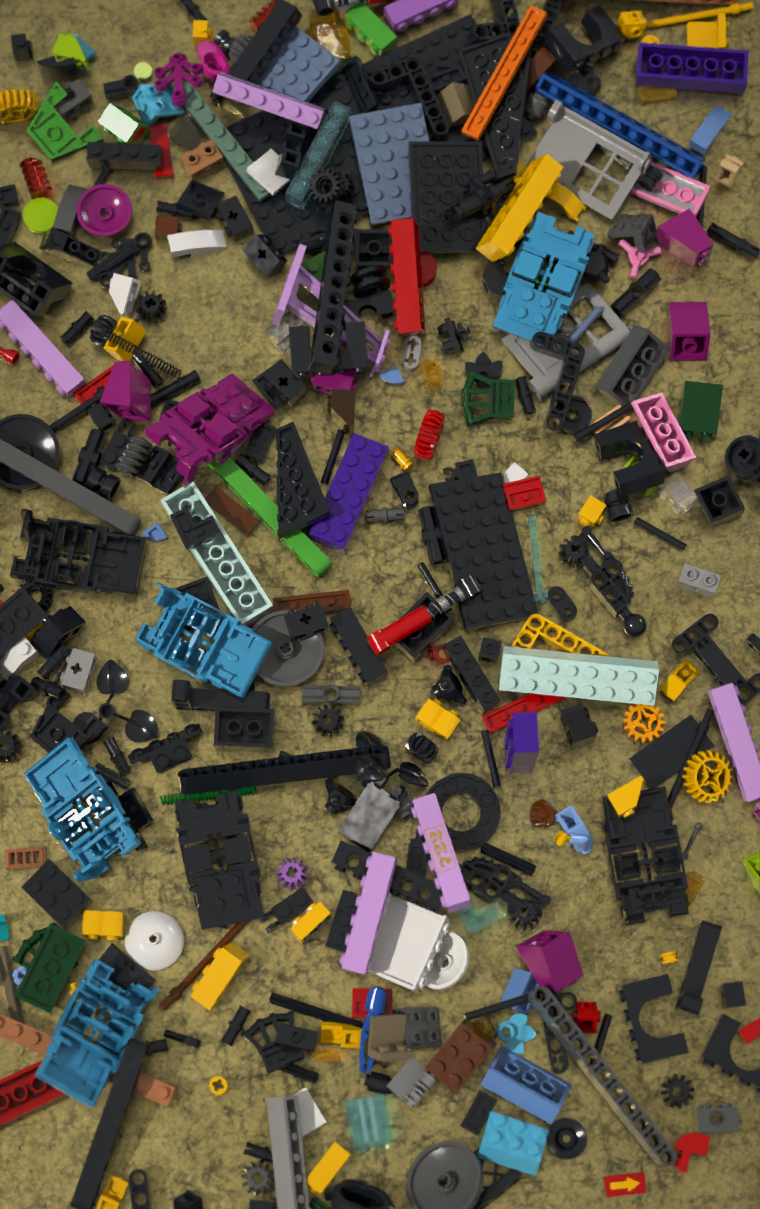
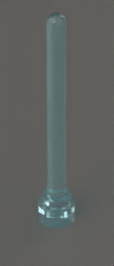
M530 515L528 520L536 587L533 594V602L544 604L548 602V593L543 589L537 523L535 515Z

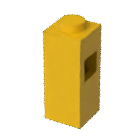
M334 1142L307 1177V1189L313 1194L317 1192L322 1194L351 1154Z

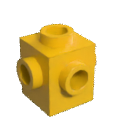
M641 11L620 12L617 27L626 38L643 37L644 30L647 28V20L643 17Z

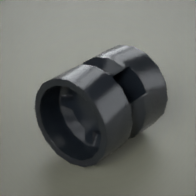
M95 467L87 479L85 488L94 493L99 492L100 496L111 500L119 488L121 479L113 474L107 475L105 470Z
M617 489L603 495L606 506L610 507L607 513L611 522L623 521L634 515L631 504L627 503L629 495L621 498Z

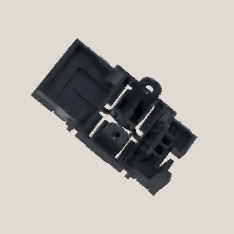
M21 509L23 525L19 539L27 541L29 544L25 560L14 556L10 572L11 578L25 581L31 580L37 586L38 583H42L43 587L87 594L88 591H92L93 595H96L97 592L114 593V595L135 598L147 541L146 537L128 535L116 531L110 532L109 527L73 520L47 518L46 522L35 519L33 511ZM61 544L63 552H66L68 554L54 553V550L60 549ZM75 554H78V555L90 554V559H89V558H86V557H83V556H75ZM53 557H63L67 559V564L52 559ZM74 560H82L89 564L88 566L85 565L83 570L82 566L73 565Z
M666 787L641 790L637 808L634 810L635 813L627 818H624V816L619 818L608 797H602L606 820H604L606 832H609V836H605L616 899L621 901L620 910L622 918L624 917L625 926L645 923L644 912L667 908L669 919L689 915L688 906L690 905L688 895L685 894V890L688 889L677 824L672 825L674 820L672 809H669ZM646 843H650L651 847L677 843L673 847L652 850V858L648 859ZM641 844L644 854V860L639 861L638 853L635 852L628 854H618L613 857L612 862L611 854L637 850L636 845ZM650 865L654 866L655 875H661L656 876L657 880L652 881ZM641 866H646L648 882H643V879H637L641 877ZM630 879H637V880H631V881H625V882L616 883V881H624V880H630Z

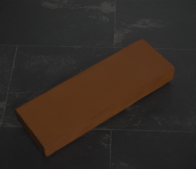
M217 486L205 498L210 507L247 537L260 523L257 518Z

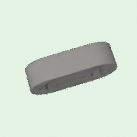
M411 335L405 340L402 366L409 372L415 371L419 366L421 340L418 336ZM412 341L416 343L414 351H411V345H409ZM410 356H413L414 363H412V366H408Z

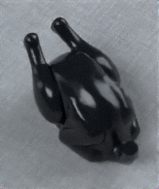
M345 1179L339 1184L327 1187L324 1192L325 1200H331V1205L334 1209H396L387 1192L381 1188L369 1185L364 1180Z

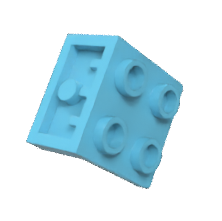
M172 83L164 91H157L155 84L139 86L132 99L143 123L153 126L159 117L183 115L184 110L182 106L177 107L173 105L171 96L174 92V87Z

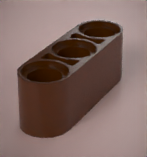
M545 46L531 59L527 94L539 82L542 74L549 71L558 60Z

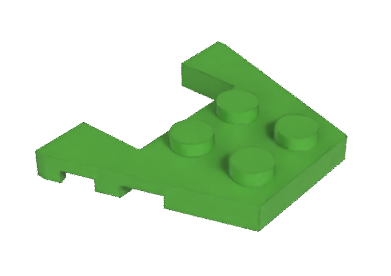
M57 82L54 83L26 131L50 160L87 146L88 142H97L104 138L94 125L78 137L53 108L68 95Z

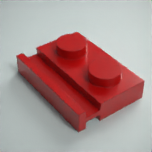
M540 475L503 484L508 507L511 511L546 503Z
M353 988L352 1018H366L369 1011L365 1010V1003L370 988ZM384 989L387 998L385 1013L379 1012V1015H391L392 989Z

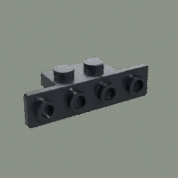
M199 723L189 724L178 733L172 732L166 736L167 738L160 741L154 740L145 748L134 749L128 755L131 764L150 757L158 773L191 758L192 754L185 740L203 731Z
M107 781L106 784L111 787L126 813L123 817H129L130 821L128 823L135 833L136 839L138 838L142 843L135 850L142 851L147 849L148 845L140 830L154 820L134 787L119 796L112 782Z

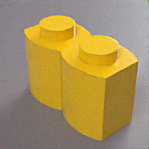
M428 698L415 717V720L442 739L448 741L461 721L458 718L459 715L451 709L447 711L442 708L443 704L440 701Z
M84 911L82 935L87 936V940H98L99 937H106L107 941H118V938H123L125 914L123 912Z

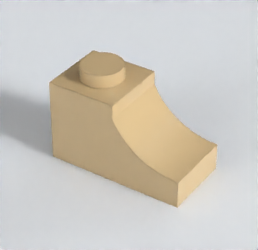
M727 154L719 165L715 180L732 188L744 162L736 156Z

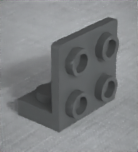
M645 213L637 215L622 214L618 216L608 231L607 237H634V244L637 246L638 252L644 253L656 236L657 228L653 214Z
M405 1007L392 1010L393 1014H405L407 1016L404 1041L407 1048L442 1046L438 1007Z

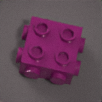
M337 352V357L340 358L343 354ZM353 368L346 369V373H335L333 370L331 375H316V372H313L310 383H313V390L331 394L332 389L354 390L355 392L357 382L354 381L355 377L360 375V372H353Z

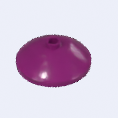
M110 184L95 185L86 190L77 203L78 221L88 233L94 236H114L123 231L131 220V201L128 195L117 186ZM103 214H108L109 216L104 218Z

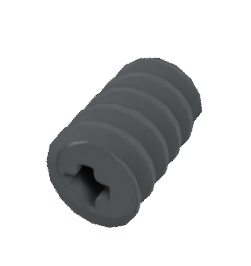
M137 435L130 438L131 443H128L126 445L127 450L122 452L124 456L119 457L120 463L115 464L117 470L129 477H133L132 473L138 474V470L135 467H142L139 460H146L142 454L150 453L146 447L153 448L150 442Z

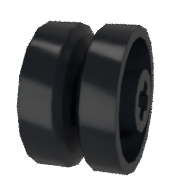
M743 435L736 438L729 444L725 453L727 467L739 480L745 483H757L760 481V440L752 435Z

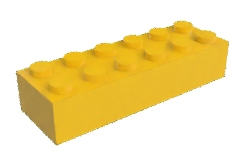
M547 153L531 161L475 249L492 262L498 259L501 260L506 255H511L515 249L514 244L524 235L523 230L532 223L534 219L532 217L533 214L542 207V200L551 193V186L560 179L562 175L560 172L563 166Z

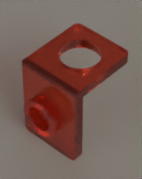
M432 642L430 643V650H427L430 661H434L435 666L449 663L448 658L442 659L439 656V651L443 649L444 644L434 646Z

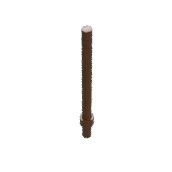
M246 921L236 923L183 981L169 991L170 994L159 1005L164 1011L183 995L182 992L204 970L207 964L214 959L213 955L219 947L226 946L247 924Z

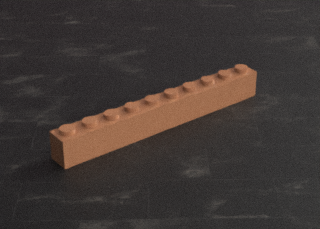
M0 1014V1037L45 1056L47 1055L46 1051L53 1041L50 1039L51 1035ZM116 1073L110 1074L109 1083L113 1084ZM140 1073L133 1093L170 1107L177 1088Z

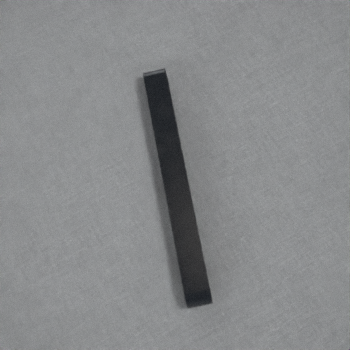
M375 745L187 768L179 771L177 775L181 793L195 794L356 774L355 764L360 756L372 758L383 770L391 767L389 748L386 745Z

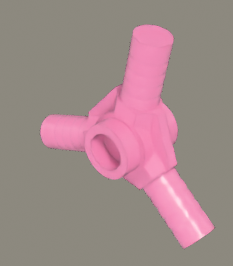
M624 238L619 242V245L628 252V257L632 264L630 274L632 279H637L639 267L649 257L662 253L660 246L649 249L644 253H639L637 247L630 245Z

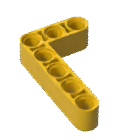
M533 614L528 618L511 646L532 649L539 638L561 652L581 654L582 650H588L591 655L609 656L607 653L539 614ZM532 621H538L541 624V626L539 628H533L530 623ZM553 630L557 633V636L551 638L547 635V632ZM528 637L530 638L531 642L529 644H523L521 642V638ZM571 640L574 646L568 648L564 645V641Z

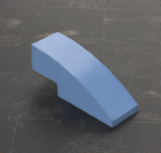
M717 105L695 132L689 146L705 155L733 114Z

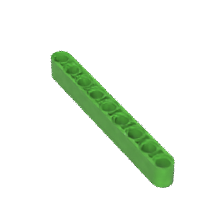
M230 457L221 465L216 460L210 464L207 463L277 536L278 506ZM301 530L280 539L316 577H320L333 565L329 558Z

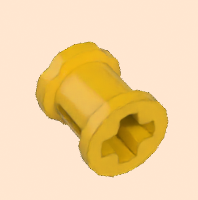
M216 1076L211 1079L209 1087L212 1093L220 1096L227 1092L228 1084L223 1077ZM222 1081L221 1084L224 1085V1088L216 1091L214 1083Z

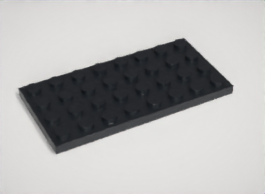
M501 472L433 483L428 486L454 588L457 587V583L463 578L473 574L483 589L479 596L470 601H458L465 630L526 620L533 614H539L513 514L508 507Z

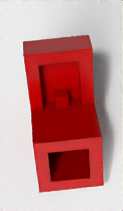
M688 1133L677 1139L673 1146L674 1150L680 1151V1155L677 1154V1161L674 1164L677 1167V1172L687 1173L690 1154L707 1156L709 1135Z

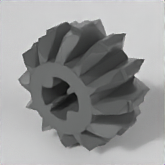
M246 34L236 36L232 46L229 47L230 60L235 63L253 37Z
M258 1161L257 1168L253 1162H250L252 1170L244 1167V1171L248 1172V1176L243 1174L241 1178L248 1181L243 1182L242 1186L250 1185L247 1193H250L255 1188V1196H258L259 1189L265 1195V1186L270 1190L273 1188L267 1183L268 1181L275 1182V1178L268 1177L274 1173V1170L266 1172L269 1168L268 1163L262 1169V1161ZM257 1172H260V1176L264 1178L263 1181H259L260 1184H256V1181L253 1180V1175L256 1176Z

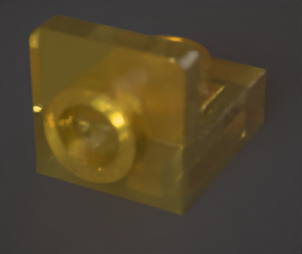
M688 871L686 873L688 889L685 890V894L688 895L689 903L692 904L705 881L702 880V876L697 872L692 871L691 873Z
M317 1040L314 1053L311 1052V1057H315L316 1062H340V1053L335 1052V1049H323V1052H320V1041Z

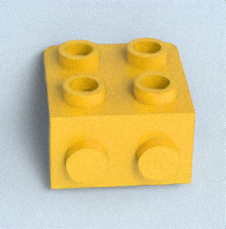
M718 14L716 22H688L687 46L728 49L729 37H726V32L729 30V21H726V14Z

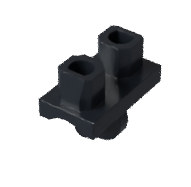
M450 317L445 318V323L437 327L442 338L449 335L451 339L443 343L445 352H465L462 342L467 341L466 335L470 333L469 327H463L462 323H458L456 326L455 321H451Z

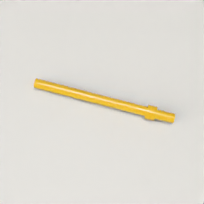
M753 2L744 4L734 3L728 7L647 21V29L718 16V14H740L741 11L752 10Z

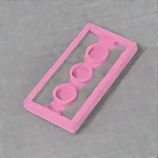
M651 162L650 166L656 167L663 173L662 180L657 182L653 192L643 189L637 180L630 193L678 214L690 208L696 217L711 186ZM644 169V171H643L642 174L640 175L639 179L641 178V176H644V175H645V170H646V169Z

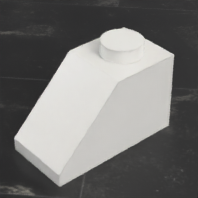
M114 273L113 278L110 280L109 292L120 314L132 317L141 281Z
M24 637L0 660V669L9 678L13 672L18 674L40 656L26 637Z

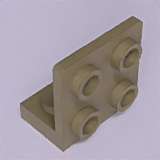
M405 1014L371 1016L367 1056L380 1062L415 1058V1051L407 1048V1045L404 1044L407 1017Z

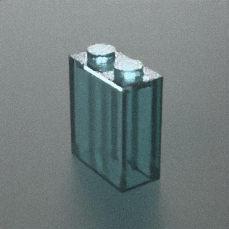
M381 1094L345 1101L352 1150H357V1153L369 1152L370 1147L377 1146V1150L389 1148V1144H392L385 1095Z

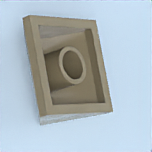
M452 82L436 95L448 121L449 128L466 123L475 107L468 84Z

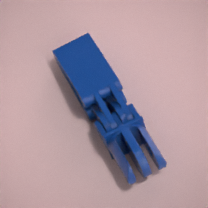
M380 986L370 988L366 997L365 1010H368L369 1013L366 1015L360 1036L359 1071L362 1073H370L374 1058L368 1056L367 1066L364 1070V1063L366 1062L364 1044L369 1036L371 1016L379 1015V1012L385 1013L387 998L385 990Z

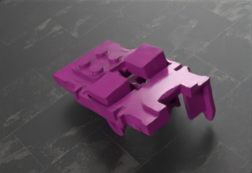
M231 373L220 380L217 385L208 389L202 388L200 392L198 391L166 411V414L160 415L159 422L148 426L145 430V435L159 447L162 441L167 438L169 439V447L172 444L176 446V458L179 459L176 470L184 476L183 487L187 488L194 480L197 467L204 462L210 464L215 460L219 465L225 463L231 454V449L248 439L253 430L274 416L276 410ZM209 414L213 417L212 420L208 421L203 419ZM193 424H196L197 428L192 429ZM197 431H198V432H201V431H202L203 433H205V435H203L202 433H201V434H197L196 432H197Z

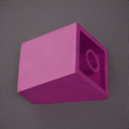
M690 208L659 225L654 240L656 244L692 267L702 266L707 263L714 245Z
M669 302L668 334L670 361L707 360L711 335L707 302Z
M126 360L123 362L115 361L100 403L120 418L150 422V379L144 375L142 370L136 369L132 362Z
M543 930L516 946L517 951L539 986L547 987L552 994L563 991V987L575 984L577 979L584 976L570 931Z

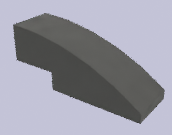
M68 185L59 205L53 228L71 237L73 236L75 225L78 223L77 203L87 188Z

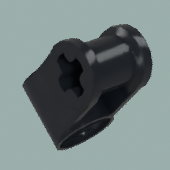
M405 471L391 477L392 487L400 498L402 505L407 509L417 507L419 494L410 473Z

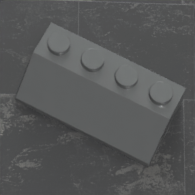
M634 325L596 383L595 388L606 398L618 405L620 404L621 407L634 399L638 400L670 351V348L649 329Z

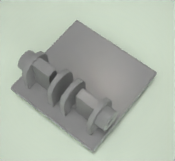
M415 1057L405 1062L388 1083L387 1087L410 1108H413L414 1106L417 1107V1104L422 1099L421 1095L425 1097L424 1091L429 1092L427 1088H431L437 1082V1078Z

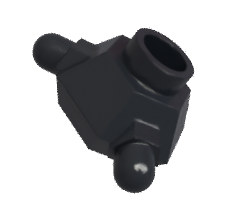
M598 244L595 250H590V253L586 255L589 257V261L582 277L593 281H602L607 284L610 281L607 257L603 253L604 246Z
M445 665L436 680V684L432 686L435 696L439 700L444 698L446 701H455L461 705L466 704L467 699L462 695L463 688L458 677L452 672L450 665Z
M331 779L325 780V808L333 814L353 808L358 799L354 798L352 792L340 784H335Z

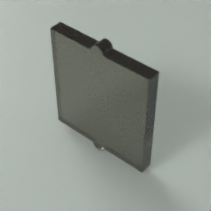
M186 112L167 133V136L174 140L178 146H182L188 151L194 150L204 139L206 133L195 119Z

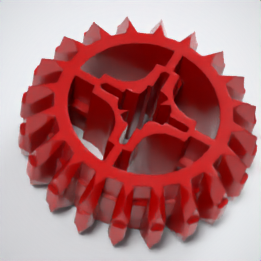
M431 409L425 413L414 446V456L423 460L432 459L443 430L445 414Z

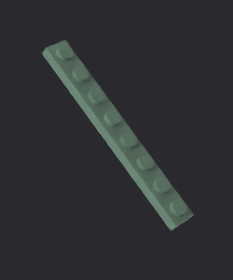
M185 82L183 84V92L186 94L187 103L184 107L210 140H213L218 150L258 201L261 202L269 197L271 193L246 172L247 167L253 161L192 84Z

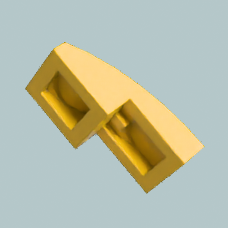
M321 1022L319 1041L320 1043L340 1044L341 1048H360L362 1028L342 1023Z
M111 1173L95 1209H118L128 1188L129 1180Z

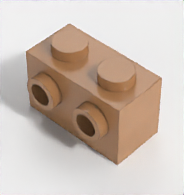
M213 140L202 142L196 149L188 150L180 157L183 168L190 179L194 181L224 165L223 156Z

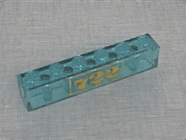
M336 101L333 102L285 193L287 203L300 209L305 207L312 192L309 190V187L312 186L309 184V181H313L311 176H316L315 172H321V169H324L349 123V116H351L350 107Z

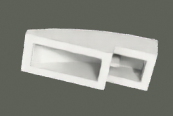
M199 230L167 235L172 258L187 254L196 256L227 248L223 230Z

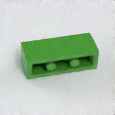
M364 3L356 4L344 13L346 27L349 30H353L357 34L358 39L361 42H365L374 55L381 56L391 51L397 45V36Z

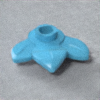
M514 1014L508 1021L501 1022L497 1027L498 1037L505 1041L507 1048L514 1053L523 1054V1042L532 1040L537 1036L534 1029L526 1024V1014ZM505 1027L510 1028L509 1034L503 1033Z

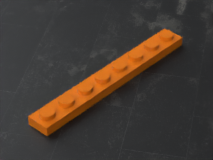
M530 5L461 130L462 134L479 141L547 17L546 11Z

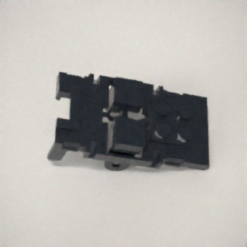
M238 789L218 793V805L197 809L200 803L196 802L195 799L185 801L180 799L175 803V814L177 822H179V827L176 828V831L179 833L178 840L187 882L190 885L189 891L194 892L195 907H198L202 930L265 917L261 898L262 889L260 881L257 879L261 877L255 844L248 813H243L242 796L240 797ZM221 832L222 837L228 836L223 840L224 848H219L216 833ZM244 832H248V835H249V840H250V844H251L252 854H253V858H254L253 861H248V860H251V859H252V855H251L250 845H249V841H248V836H247V834H245ZM210 834L213 837L215 850H210L209 844L205 841L208 840V835ZM195 843V844L187 845V846L184 848V845H185V844ZM222 854H226L228 864H234L228 866L229 870L223 869ZM212 856H217L219 872H215V868L211 869L213 868Z

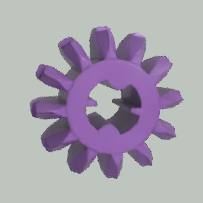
M296 857L292 858V863H289V859L285 858L286 865L279 862L278 865L282 870L277 869L275 871L276 874L281 875L276 880L277 882L283 881L281 884L282 888L289 884V891L292 890V885H295L296 889L299 890V882L302 885L306 884L302 878H309V874L303 873L308 870V867H301L303 860L296 864ZM293 869L294 872L295 870L297 871V873H295V878L287 876L289 875V870Z

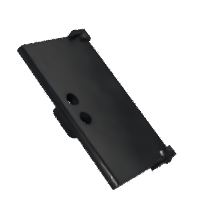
M113 943L99 958L100 961L114 968L108 981L113 982V984L125 991L131 982L149 989L156 981Z

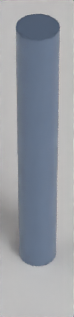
M596 306L568 340L576 342L602 312V309Z

